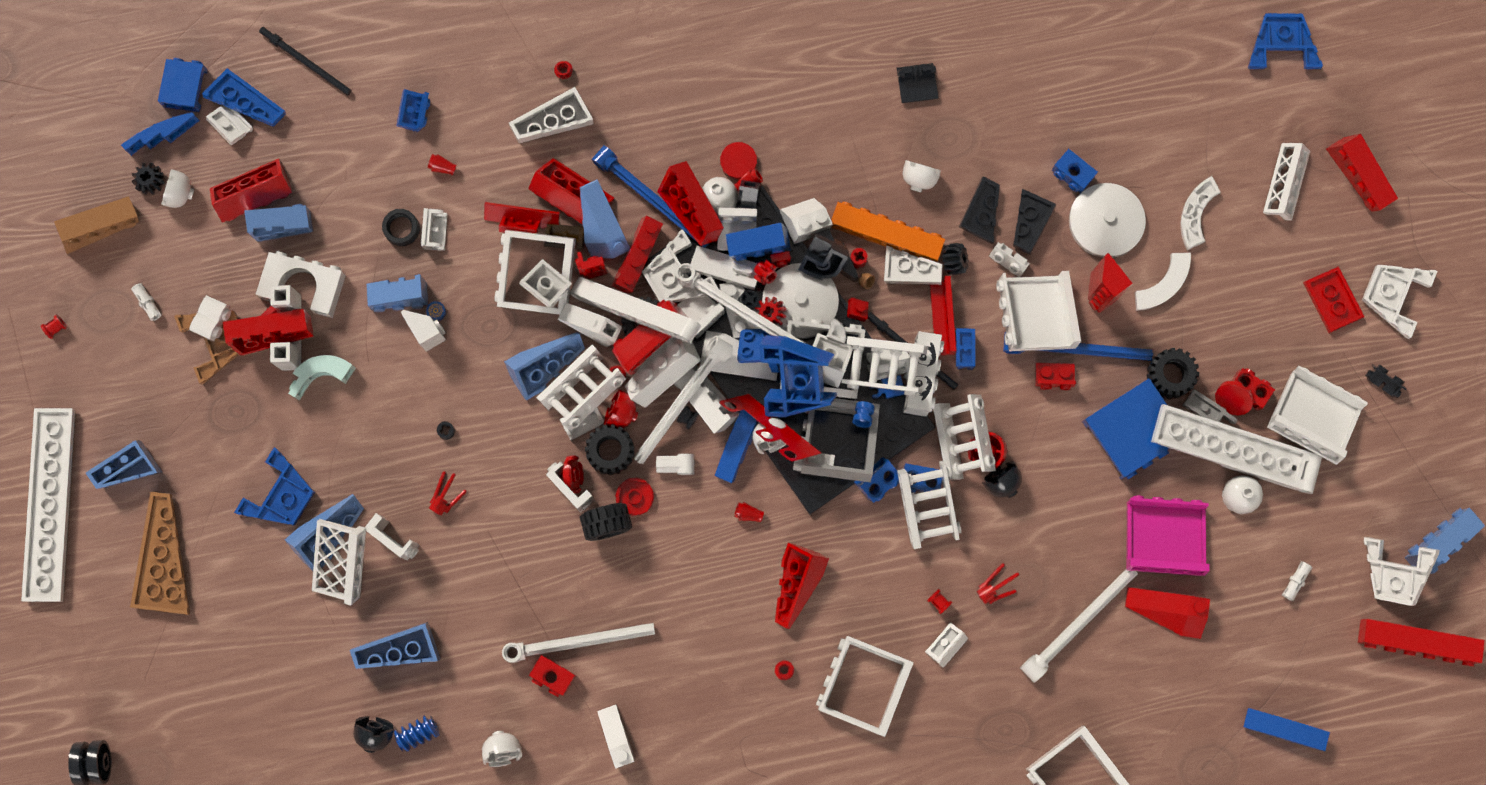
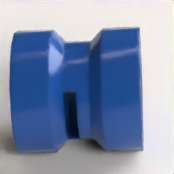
M865 401L857 402L853 424L862 428L870 427L873 420L871 415L874 414L875 406Z

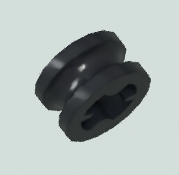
M444 421L437 426L436 431L441 439L449 440L454 436L455 429L451 423ZM444 426L451 428L448 431V435L441 434Z

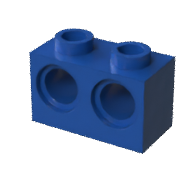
M882 457L873 466L871 482L855 481L854 483L866 498L874 503L881 500L889 489L896 487L899 484V479L895 467L889 460ZM889 471L888 478L884 479L885 472ZM875 484L874 490L869 492V487Z
M905 463L903 468L911 475L939 470ZM942 477L934 479L936 482L934 488L928 487L926 481L911 485V493L941 489Z

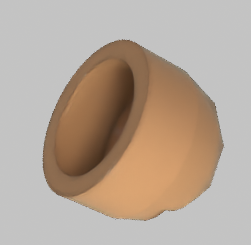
M862 273V277L858 278L859 284L865 289H870L875 282V277L869 273Z

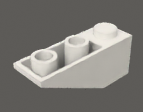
M565 303L558 318L559 321L605 347L615 343L622 329V326L604 316L569 303Z

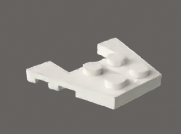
M683 229L679 231L673 241L666 245L661 254H658L642 271L659 302L662 300L680 302L708 296L695 287L691 289L690 287L681 286L677 279L676 270L681 264L675 255L692 246ZM686 273L682 275L683 278H689ZM711 276L704 279L708 283L718 288Z
M1376 265L1362 301L1405 338L1410 339L1417 322L1399 315L1410 284L1413 281L1430 288L1438 271Z
M1364 537V544L1367 545L1368 549L1367 560L1370 562L1372 570L1370 575L1375 599L1415 606L1440 550L1419 547L1417 567L1383 561L1384 540Z

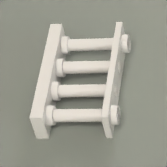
M847 337V344L851 345L852 349H854L850 380L842 379V383L847 384V388L859 389V386L899 390L904 391V395L916 396V393H922V389L915 388L917 366L921 354H927L928 346ZM864 347L871 348L873 352L869 382L858 381L861 352L864 351ZM883 349L890 350V354H892L888 384L877 383L880 353H883ZM902 352H909V356H911L907 387L896 386L899 355H902Z
M593 345L536 397L547 410L554 407L564 417L561 423L570 432L577 428L595 408L626 380L618 368L611 372L601 362L603 356ZM594 367L606 377L599 386L586 375ZM580 380L592 390L585 399L573 389ZM566 393L579 404L571 412L559 402Z
M967 395L968 403L950 407V403L934 405L933 410L943 462L946 466L950 467L951 471L949 480L964 479V471L980 467L982 472L996 471L984 412V401L981 395ZM970 410L972 422L954 426L952 415ZM974 429L975 441L957 445V433ZM978 449L979 460L961 464L960 452Z
M943 461L939 462L940 470L916 475L908 474L905 469L897 470L910 542L913 549L922 548L921 541L923 539L952 533L955 540H960L961 526L959 522H956L948 479L951 477L950 467L946 466ZM942 477L944 488L918 494L911 493L910 486L913 483ZM942 496L946 498L947 507L920 513L914 510L913 504H917L918 501ZM949 514L950 526L926 531L918 530L917 523H920V520Z

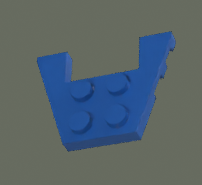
M1265 13L1248 69H1265L1267 67L1266 50L1303 51L1304 69H1321L1323 64L1319 60L1317 48L1311 40V33L1304 15L1297 13Z
M273 448L265 463L282 473L261 507L243 497L234 513L295 526L315 491L278 449Z

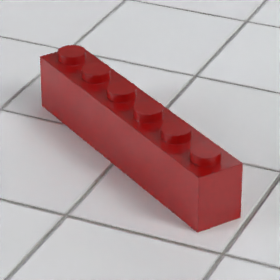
M1372 619L1360 620L1358 643L1364 644L1365 648L1376 649L1379 646L1384 647L1386 652L1396 653V650H1401L1404 655L1416 656V653L1423 654V658L1435 660V657L1443 658V662L1455 663V660L1462 661V665L1474 667L1475 664H1481L1483 661L1485 644L1483 639Z

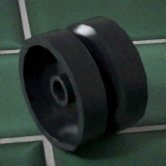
M105 740L92 741L90 744L88 742H75L71 746L68 758L69 776L73 785L106 784L109 781L112 768L111 751L108 743Z

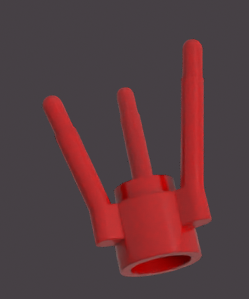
M445 471L442 472L430 501L429 509L441 516L444 512L448 513L451 507L467 492L463 490L446 505L448 501L444 499V496L456 476L455 473L451 475L441 495L438 496L446 475Z
M1002 563L984 583L978 586L980 589L976 592L984 604L988 602L992 604L1017 592V590H1012L1000 595L996 593L998 589L1014 580L1020 574L1018 572L995 587H992L991 584L987 586L1005 566Z

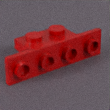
M489 202L484 204V220L500 222L499 232L505 233V230L538 234L539 228H545L547 224L559 225L560 212Z

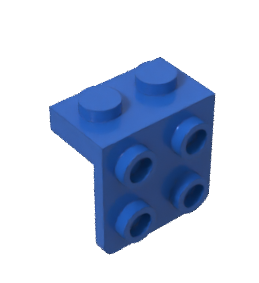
M762 329L742 330L739 339L738 362H761L759 344L766 335L770 334ZM768 363L772 373H779L780 364Z

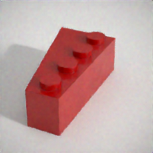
M1361 134L1343 137L1326 148L1371 212L1380 211L1398 199Z
M685 161L669 166L657 193L700 246L717 241L724 227L688 162Z
M294 309L292 311L223 322L225 342L240 356L269 349L270 343H291L314 336L311 315L305 309Z

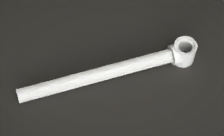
M684 263L677 268L676 275L681 286L690 287L691 289L697 288L771 336H786L802 342L702 279L701 274L696 272L691 264ZM686 272L691 273L689 278H683L682 275Z
M714 336L709 341L706 347L707 357L634 456L638 463L643 464L715 364L721 363V361L725 362L730 357L733 351L731 344L718 336Z
M1125 570L1040 655L1031 656L1020 669L1034 683L1047 672L1048 663L1138 573Z
M654 623L524 645L523 642L508 643L502 650V656L506 661L516 663L526 660L527 656L655 635ZM515 647L518 655L512 659L508 656V651L510 648Z

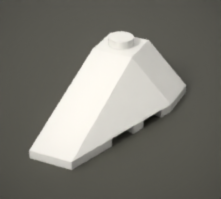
M706 331L700 365L707 357L706 347L709 341L714 336H718L731 344L733 351L725 362L716 363L711 371L776 381L777 373L771 372L768 363L738 362L739 340L725 333Z

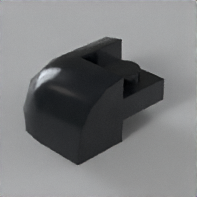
M816 233L798 270L818 280L836 277L848 259L849 251L837 239L831 241Z

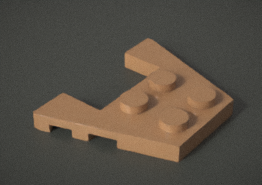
M231 311L227 321L238 319L235 311ZM197 313L174 316L180 332L183 333L189 330ZM223 324L221 327L222 333L219 338L212 341L204 337L212 360L194 367L198 382L201 385L239 355L226 344Z

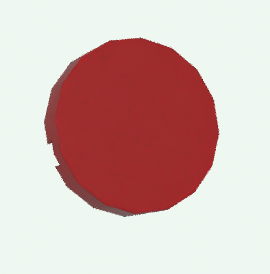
M734 142L723 149L720 156V165L728 177L738 180L749 170L756 169L757 155L750 145L743 142Z
M1226 381L1218 387L1215 393V401L1226 409V412L1239 416L1245 415L1251 410L1254 404V395L1251 389L1243 386V383Z
M569 455L566 457L563 465V481L574 494H578L582 490L579 487L584 482L583 465L581 462H578V456Z
M637 477L629 478L622 482L615 494L616 503L627 504L630 516L645 514L652 507L654 501V492L650 484Z

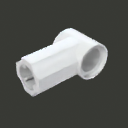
M694 454L657 456L656 472L693 475Z

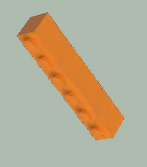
M845 201L842 203L837 202L831 219L833 224L831 228L885 247L886 245L893 247V249L901 252H908L910 255L919 258L923 257L935 262L938 261L945 239L940 234H929L920 227L914 226L912 228L906 226V223L903 221L889 220L883 214H872L866 208L858 209Z

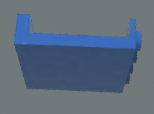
M1150 379L1142 382L1082 421L1086 428H1090L1121 474L1120 479L1124 477L1130 479L1138 474L1136 470L1141 466L1145 469L1152 465V459L1158 456L1161 459L1169 454L1168 447L1151 442L1160 407L1163 404H1167Z

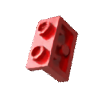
M577 252L576 265L580 275H584L585 279L589 280L607 275L602 257L593 256L584 261L581 252Z
M1035 364L1036 387H1040L1042 390H1051L1052 387H1060V390H1071L1076 385L1075 364Z

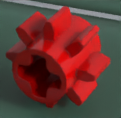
M768 260L759 262L754 268L756 273L754 279L763 285L772 283L777 277L775 272L777 267Z

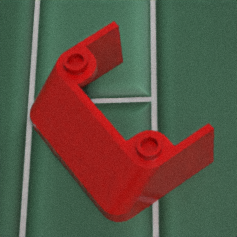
M662 300L656 305L688 317L676 302L671 300ZM639 324L624 339L620 338L613 344L612 352L627 374L634 375L638 370L637 367L672 336Z

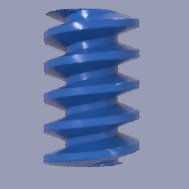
M423 716V723L416 719L415 727L408 723V730L402 726V733H399L396 729L394 730V736L401 751L404 749L408 752L411 746L416 748L418 742L424 744L425 738L428 741L432 740V734L436 738L439 737V730L432 716H430L431 719Z

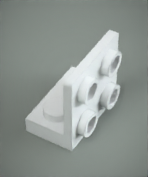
M719 208V220L724 229L718 238V250L728 251L725 234L756 228L757 209Z
M709 296L684 300L678 304L688 318L701 325L695 336L696 339L725 313L724 307L720 303L716 304Z

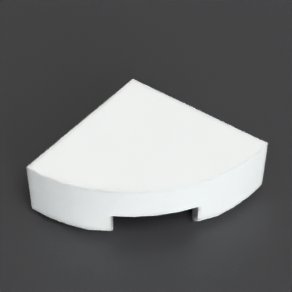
M833 318L827 337L845 344V329L837 319Z

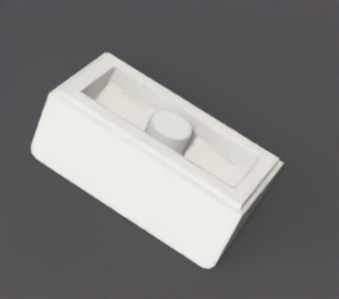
M950 622L925 652L940 666L945 667L967 641L968 637Z

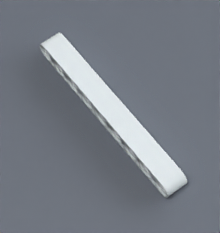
M578 277L570 291L573 297L582 302L687 343H692L701 327L699 323L688 317L583 277Z

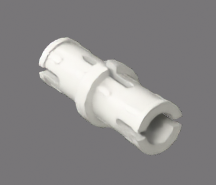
M142 283L136 284L131 288L139 301V306L146 311L151 321L157 320L162 316L154 303L153 297L147 293Z
M1301 561L1294 575L1289 578L1290 582L1282 596L1290 601H1294L1300 588L1304 587V581L1313 567Z

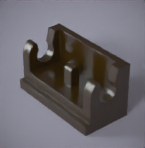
M547 224V227H545V235L576 238L575 249L582 250L584 248L583 226ZM544 241V247L565 248L563 243Z

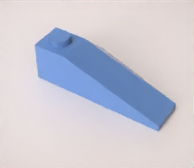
M596 179L580 187L584 243L591 257L615 258L628 252L630 247L598 180Z
M576 332L520 352L504 361L520 393L525 400H528L542 392L547 387L546 384L553 377L556 378L560 374L559 371L566 364L569 365L585 347L580 334Z
M352 494L300 526L285 541L294 553L313 571L317 521L322 519L352 527L364 508ZM323 526L325 535L327 537L331 536L332 532L329 528ZM341 531L339 534L343 538L346 532ZM335 536L329 539L335 548L340 544ZM324 542L321 545V549L327 555L331 551ZM333 554L328 556L329 560H331ZM324 560L320 562L321 568L326 564Z

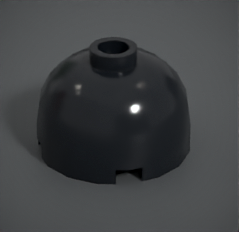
M1013 461L1005 463L1007 467L1001 469L999 466L996 468V471H992L985 476V482H982V484L993 496L1011 498L1018 493L1017 489L1022 483V474L1017 464Z
M370 716L359 717L355 721L353 731L355 742L368 753H374L387 747L393 736L394 725L388 720L376 717V721L369 720Z

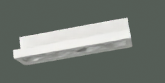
M1303 143L1281 144L1263 211L1264 214L1280 215L1284 220L1292 221L1310 155V150ZM1294 149L1293 154L1286 158V150ZM1288 165V172L1282 176L1280 174L1281 169ZM1283 182L1285 184L1284 189L1277 193L1276 187ZM1279 200L1278 209H1271L1272 203Z

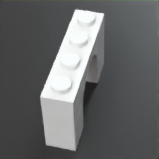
M276 251V253L269 252L255 295L262 300L271 302V286L285 285L288 278L296 273H309L316 280V292L310 310L315 314L333 318L346 276L341 271V268L330 265V268L325 267L323 263L312 260V263L306 262L304 258L294 256V258L287 257L286 253Z
M290 285L271 286V306L278 313L301 309V295ZM301 340L291 343H270V362L282 371L295 370L301 364Z

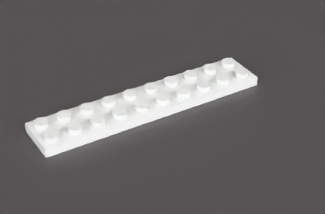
M34 408L21 598L23 602H63L75 409Z

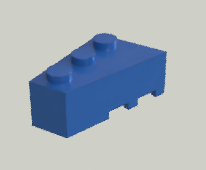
M782 223L725 234L729 257L735 259V261L746 260V257H762L765 254L791 251L788 230Z

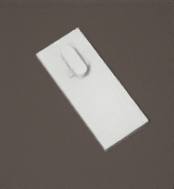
M700 246L696 247L691 261V265L696 272L745 288L755 289L757 280L754 279L756 275L754 268L758 263L748 260L735 261V259L730 258L727 254Z

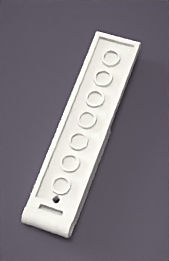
M1165 404L1160 407L1151 440L1153 443L1220 464L1222 467L1308 494H1313L1322 457L1316 453Z

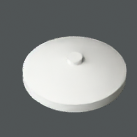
M1112 183L1096 184L1084 190L1074 201L1069 214V227L1076 243L1089 254L1101 258L1107 253L1114 258L1132 250L1140 241L1146 224L1145 212L1139 199L1127 188Z
M801 263L790 264L776 271V279L772 283L766 284L763 291L762 302L765 303V297H769L770 300L776 297L778 301L784 302L782 307H786L787 311L782 314L786 315L787 318H781L783 325L777 323V326L786 332L788 320H792L793 317L804 318V322L811 323L812 319L822 320L824 325H831L838 310L839 298L833 280L831 278L818 280L799 271L798 268ZM770 309V313H768V316L772 317L771 313L774 312L772 309ZM793 327L792 335L797 339H808L824 331Z

